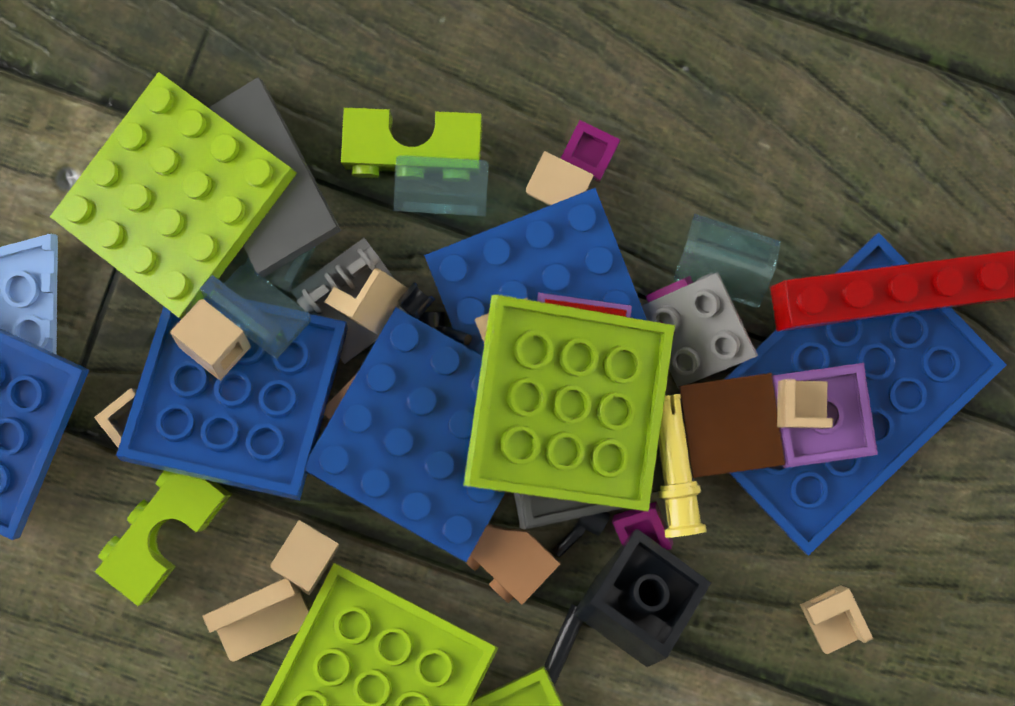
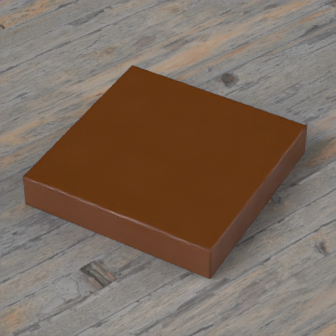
M772 373L678 386L679 394H681L680 401L692 478L785 465L780 428H777V406Z

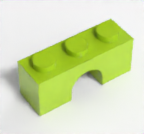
M344 108L341 163L345 170H352V176L378 178L379 171L397 172V178L423 180L425 173L443 174V180L468 182L470 181V175H480L481 113L435 111V127L430 139L420 146L407 147L401 145L392 137L393 118L390 109Z
M164 471L155 483L160 488L150 502L143 499L128 516L127 521L131 524L129 529L121 539L114 536L101 550L98 558L103 562L95 570V573L137 606L148 603L176 567L158 549L157 535L160 528L168 520L176 519L185 523L195 532L204 531L232 496L229 491L217 482Z

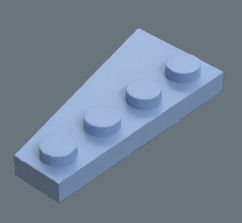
M47 234L0 247V328L57 354L58 235Z

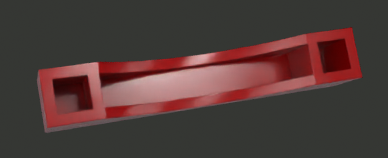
M1015 250L784 280L770 286L776 330L780 332L908 312L1015 300Z

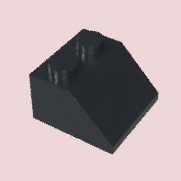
M635 529L596 576L573 614L644 666L649 667L668 657L712 582L640 530Z

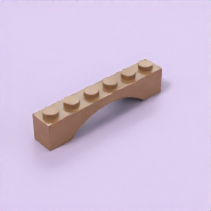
M355 376L326 405L324 415L328 420L323 424L325 428ZM487 524L470 557L465 562L474 571L482 566L494 578L489 583L492 589L507 603H510L515 598L521 605L560 565V561L527 530L503 528L492 524Z

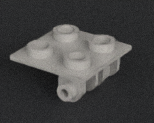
M365 238L358 241L291 290L306 314L347 322L348 331L340 356L344 364L376 342L379 335L324 303L333 287L356 299L375 268L384 271L394 278Z
M718 272L706 274L698 278L694 283L641 305L647 321L660 323L659 320H661L664 324L675 325L669 371L677 387L688 385L758 356Z

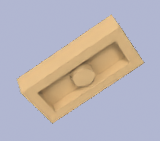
M284 578L215 609L202 617L209 633L217 630L229 660L234 662L298 633L309 612V608L299 586Z

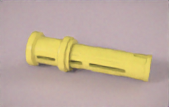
M681 394L665 396L658 441L664 485L660 486L661 491L658 492L659 498L665 500L669 527L664 530L666 538L707 532L706 524L701 523L697 495L701 493L700 485L697 484V481H692L680 401Z

